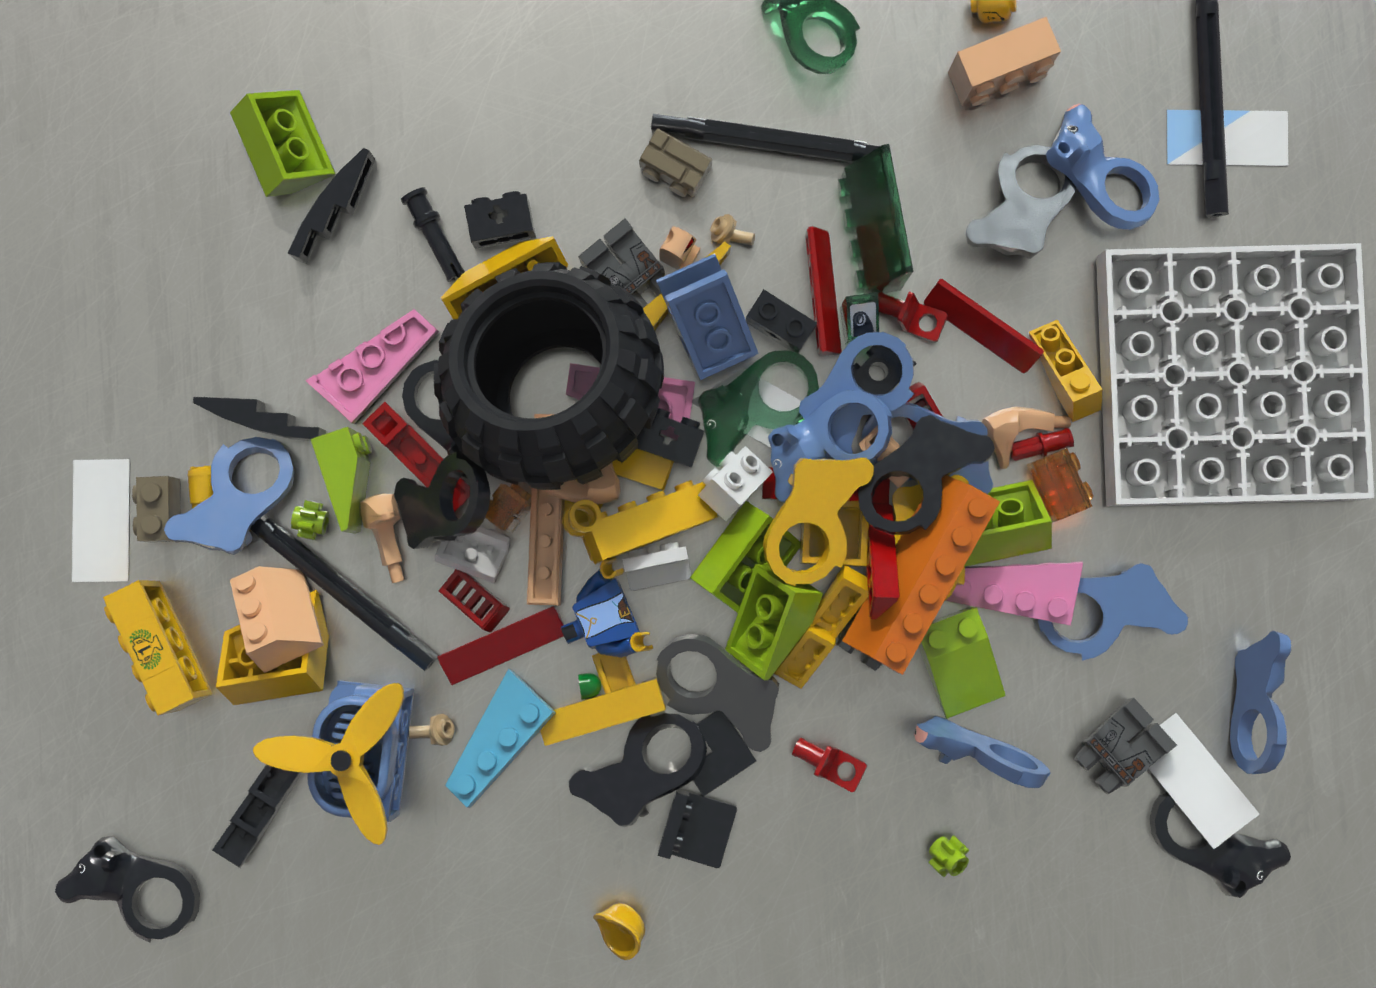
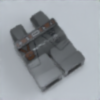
M624 218L603 236L606 245L599 239L578 257L583 267L606 276L612 285H618L627 290L644 308L648 304L641 294L650 288L656 296H659L661 291L656 280L664 277L665 271L661 263L638 237L626 218ZM608 247H609L610 250L615 254V256L621 261L622 264H620V263L618 262V260L613 256V254L609 251Z
M1130 698L1082 742L1084 747L1080 749L1074 759L1085 771L1091 769L1099 761L1106 771L1095 782L1104 793L1110 794L1120 787H1128L1164 754L1169 753L1175 748L1177 744L1158 723L1150 724L1154 719L1135 698ZM1143 728H1145V729H1144L1142 732H1140L1132 741L1128 742V741L1131 740L1139 731H1141Z

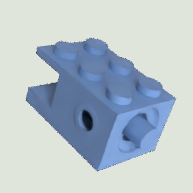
M715 253L656 280L680 340L700 380L759 354L729 276L725 269L721 270Z

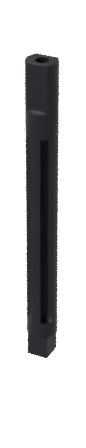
M1196 0L1206 217L1214 218L1229 214L1218 0Z
M653 114L651 131L660 129L665 133L685 135V138L861 164L864 161L882 164L885 147L867 145V142L691 116L680 118Z
M263 515L250 527L260 539L421 669L426 671L436 661L439 655L272 518Z

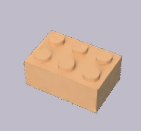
M1044 17L957 52L948 75L961 106L969 103L972 106H977L989 100V95L999 91L1001 95L1007 94L1017 89L1019 83L1027 80L1030 83H1034L1045 78L1048 75V70L1054 66V61L1061 53V50L1047 17Z

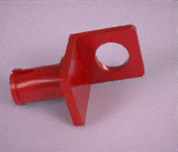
M910 291L905 301L886 295L883 292L878 294L879 312L898 318L897 321L904 332L932 342L938 341L948 318L946 312L920 304L915 294ZM926 315H932L937 319V326L932 331H923L919 326L921 318Z
M800 738L797 741L792 752V756L798 757L816 767L815 776L825 778L850 792L856 791L867 769L866 763L835 747L827 746L826 750L806 741L804 738ZM844 762L853 764L856 769V774L850 781H844L838 775V769Z

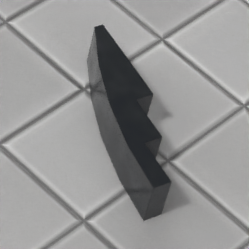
M363 148L319 195L301 223L288 251L292 258L307 264L317 237L321 236L330 240L341 212L353 216L375 161V157L370 150Z
M193 397L194 404L213 414L262 433L301 441H311L313 438L326 434V430L320 427L295 426L296 417L291 414L265 412V403L257 399Z
M266 764L248 790L249 794L231 818L230 825L212 851L241 868L281 808L302 772L286 771Z

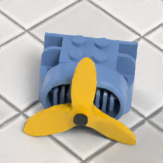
M337 681V687L330 694L329 704L320 712L315 721L312 737L292 735L267 738L253 747V753L258 760L269 766L286 771L308 773V786L315 802L325 812L332 815L353 818L366 839L373 844L380 845L384 843L387 837V822L393 821L400 814L414 688H405L400 683L377 685Z

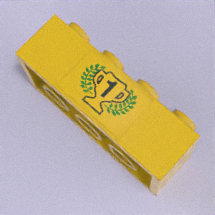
M138 580L103 597L106 603L104 607L105 614L111 623H115L119 631V644L126 653H129L133 662L131 666L135 678L143 683L147 692L145 695L146 702L153 712L156 711L158 716L177 712L213 695L160 581Z

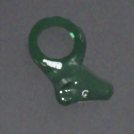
M763 1L761 5L763 14L779 10L789 51L792 57L805 69L816 74H832L846 66L845 63L854 55L857 45L856 31L860 29V26L852 13L837 1ZM813 19L823 21L831 26L840 40L841 48L839 55L829 57L813 51L803 37V22Z
M789 350L769 352L754 362L728 385H721L718 388L709 389L701 393L698 404L702 412V421L707 441L706 457L711 464L717 467L720 466V462L731 451L734 452L736 446L755 425L776 429L788 424L796 425L804 420L799 412V407L791 411H777L765 404L759 394L761 376L767 369L783 364L795 367L803 374L807 382L808 392L806 397L819 390L818 375L813 365L803 355Z

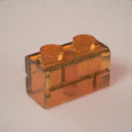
M1068 448L1027 464L1052 522L1062 520L1092 507L1090 502L1093 499L1092 490L1086 481H1081L1078 470L1081 469L1080 462L1074 452L1069 453Z
M500 484L492 494L493 500L490 499L489 510L485 518L500 530L513 533L521 523L520 518H525L531 511V502L529 501L531 494L519 485L511 484L508 486L507 484Z

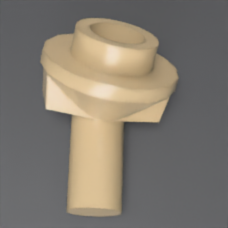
M730 214L717 217L710 228L711 239L719 244L723 242L729 244L730 241L753 246L755 233L736 230L737 221Z
M437 714L430 717V725L409 726V739L430 738L433 745H448L454 735V725L445 714Z

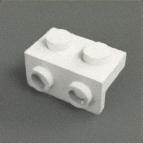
M479 527L473 534L457 536L454 541H441L435 554V561L494 583L508 553L510 538L499 530Z
M678 542L660 545V552L648 554L647 548L628 552L629 558L622 559L624 570L627 573L629 588L632 591L687 580L691 577L686 546L679 548Z

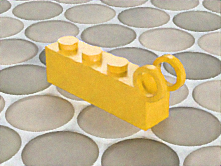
M692 480L675 486L676 492L665 495L664 490L653 493L646 497V503L637 506L635 501L628 502L617 507L619 512L610 516L607 515L606 511L601 512L598 505L593 501L580 500L564 512L562 523L564 529L570 535L575 537L584 536L594 564H598L607 559L705 524L718 516L698 496L706 485L703 482L693 485ZM576 510H581L587 514L589 518L588 527L580 526L576 522L574 516Z

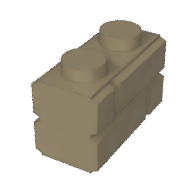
M656 129L640 157L639 165L643 169L642 174L650 180L658 182L659 179H662L670 184L669 189L681 197H685L686 194L694 197L712 167V158L664 131Z

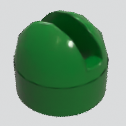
M591 673L578 674L581 699H590L597 696L601 690L600 679Z

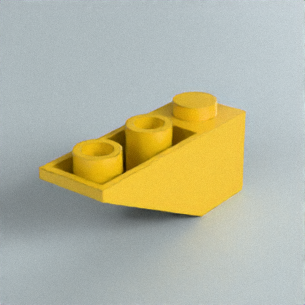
M1055 320L1029 331L1032 342L1044 351L1040 360L1058 400L1071 421H1077L1100 411L1102 408L1103 389L1059 321Z

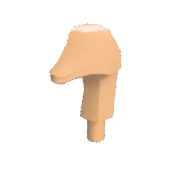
M1011 407L992 413L985 417L982 423L987 427V436L991 438L994 444V452L1000 469H1007L1013 442L1019 432L1026 429L1051 432L1054 431V428H1069L1071 426V419L1068 415L1055 416L1054 413L1025 407Z
M613 463L601 469L603 476L583 485L577 480L567 481L560 485L561 489L547 490V493L575 503L580 500H590L596 504H605L619 499L620 480L615 473Z
M386 493L370 496L360 502V515L363 526L372 530L378 544L382 566H388L392 583L403 581L404 576L400 565L403 559L394 531V524L401 519L394 494Z

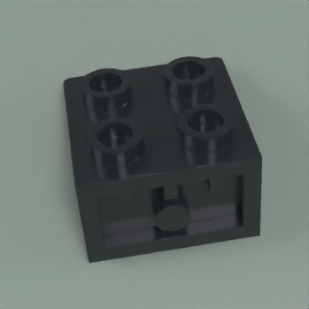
M682 789L676 790L658 849V856L670 859L671 855L714 868H720L737 807Z

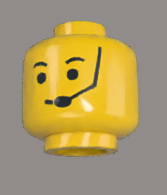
M971 0V12L978 13V18L982 23L1007 21L1010 19L1012 12L1017 10L1016 0Z

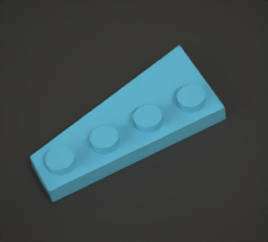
M507 670L445 784L467 808L474 805L556 713L513 670Z

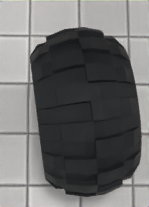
M545 262L535 264L532 271L520 273L516 268L496 276L495 278L498 283L489 287L484 292L476 289L460 304L461 315L458 319H453L450 323H447L441 335L439 351L442 355L439 357V363H434V395L438 399L439 416L442 424L458 448L470 461L483 468L487 474L515 485H518L519 482H525L530 487L540 490L561 489L560 485H563L564 482L576 479L582 485L603 476L601 469L616 459L623 463L638 448L637 436L641 430H645V428L650 429L655 419L660 403L658 393L659 389L662 388L664 380V363L653 325L644 313L642 306L627 290L618 285H612L609 278L591 269L580 266V269L574 267L571 270H567L566 266L560 262ZM570 347L585 351L600 362L601 367L592 387L578 402L568 409L542 418L513 416L510 406L511 387L519 370L532 357L549 349Z

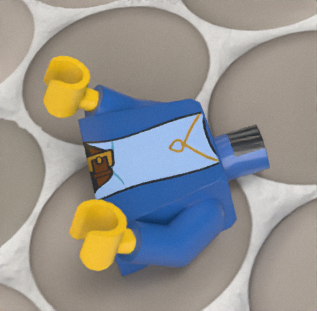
M616 557L603 561L600 569L587 580L576 597L577 603L572 606L577 620L561 626V630L568 644L585 637L588 647L596 649L599 654L622 658L636 652L650 651L653 649V645L645 646L643 644L644 636L650 635V632L639 631L620 582L617 579L612 580V578L624 573L623 568L616 571L613 570L612 563L617 560Z

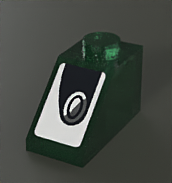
M878 292L845 297L840 307L845 345L865 333L879 332Z

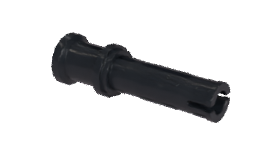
M426 188L415 189L401 198V202L409 208L415 220L413 222L414 227L418 231L422 230L446 276V280L448 282L454 281V277L458 279L465 271L438 223L440 221V214L438 211L433 210L426 196L428 193Z

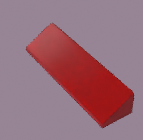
M811 226L806 231L805 239L814 321L817 322L815 327L817 353L819 356L839 355L842 349L830 237L828 231Z
M943 279L938 280L924 300V305L946 312L948 314V322L1021 373L1028 372L1044 353L1041 347Z
M873 503L879 515L884 519L893 521V510L890 504ZM869 524L866 566L869 617L876 620L897 602L900 594L895 535L877 530Z
M555 605L438 656L437 659L451 685H454L564 637L561 626L564 623Z

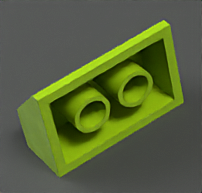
M300 90L248 93L230 112L266 197L293 194L328 179L335 174Z
M1033 480L992 488L988 495L997 499L1000 503L964 566L967 567L1052 549V520Z
M745 501L690 578L738 613L755 564L768 565L764 558L763 541L773 518ZM786 531L782 536L779 545L780 557L786 567L800 549L801 543L789 531Z

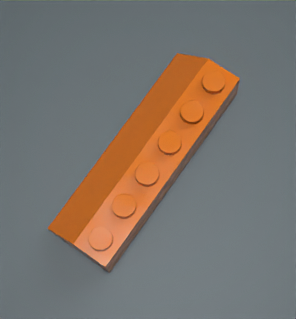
M950 476L941 478V508L936 519L926 530L919 528L910 534H902L896 544L899 599L880 617L873 620L869 617V602L867 598L842 639V642L901 675L904 674L1000 503L997 499L974 486ZM924 497L922 498L921 502L919 503V505H918L917 509L915 510L913 516H914V515L919 511V509L921 508V505H922V502H923Z

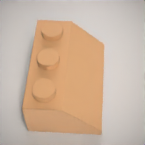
M259 566L230 579L246 654L264 673L324 646L306 576L300 570Z

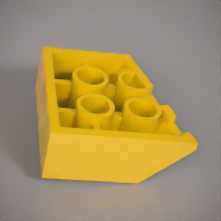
M317 590L310 592L324 646L264 673L246 654L240 625L224 631L216 688L233 705L323 691L329 634Z

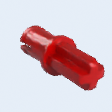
M1064 428L1063 430L1047 434L1036 433V437L1013 442L1010 456L1013 461H1018L1037 455L1045 457L1048 452L1074 447L1072 432L1070 428Z

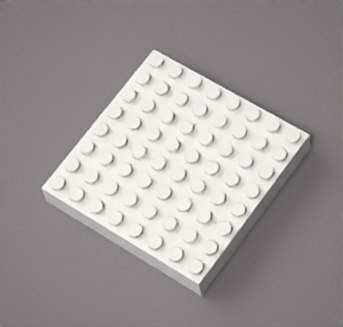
M1361 243L1106 249L1096 257L1101 388L1103 389L1102 415L1106 507L1359 501L1374 498Z

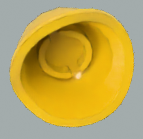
M617 903L593 916V919L600 928L605 944L617 957L623 960H630L639 952L641 941L645 935V925L641 916L627 904Z

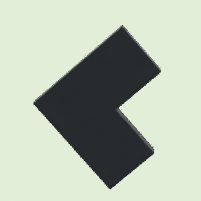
M722 711L713 712L696 723L703 734L704 740L712 750V752L706 755V761L700 774L693 780L703 797L756 762L755 757L744 743L740 734Z

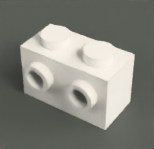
M746 446L737 454L731 451L720 462L719 465L722 469L719 471L715 467L702 480L706 486L698 494L725 521L740 508L773 472Z

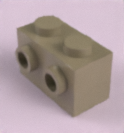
M170 476L136 477V485L132 489V498L136 504L137 517L133 519V532L137 536V541L150 543L174 542L167 537L164 528L172 516L181 514L180 479Z

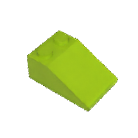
M345 427L313 438L311 442L341 532L356 534L361 532L362 527L360 502L366 499L371 464L368 454L372 453V449L366 435L362 436L361 433Z
M755 564L725 650L761 679L769 680L813 623L823 593L810 584H796V586L787 584L771 571L769 565Z
M968 607L934 620L918 648L946 719L1005 697V691L991 644L977 607Z

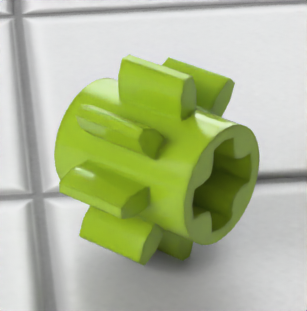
M305 500L304 507L296 506L294 508L291 528L298 530L297 537L316 540L317 534L324 535L329 524V512L322 510V503Z
M954 835L950 840L945 836L940 837L929 849V854L933 858L928 863L942 877H945L948 873L951 876H957L965 870L969 863V859L965 856L969 849Z

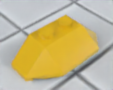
M553 236L519 242L465 271L443 294L441 299L451 317L458 319L462 313L460 304L476 289L484 292L489 287L498 283L495 278L496 276L514 268L520 273L532 271L533 266L538 263L560 262L566 268L568 263Z

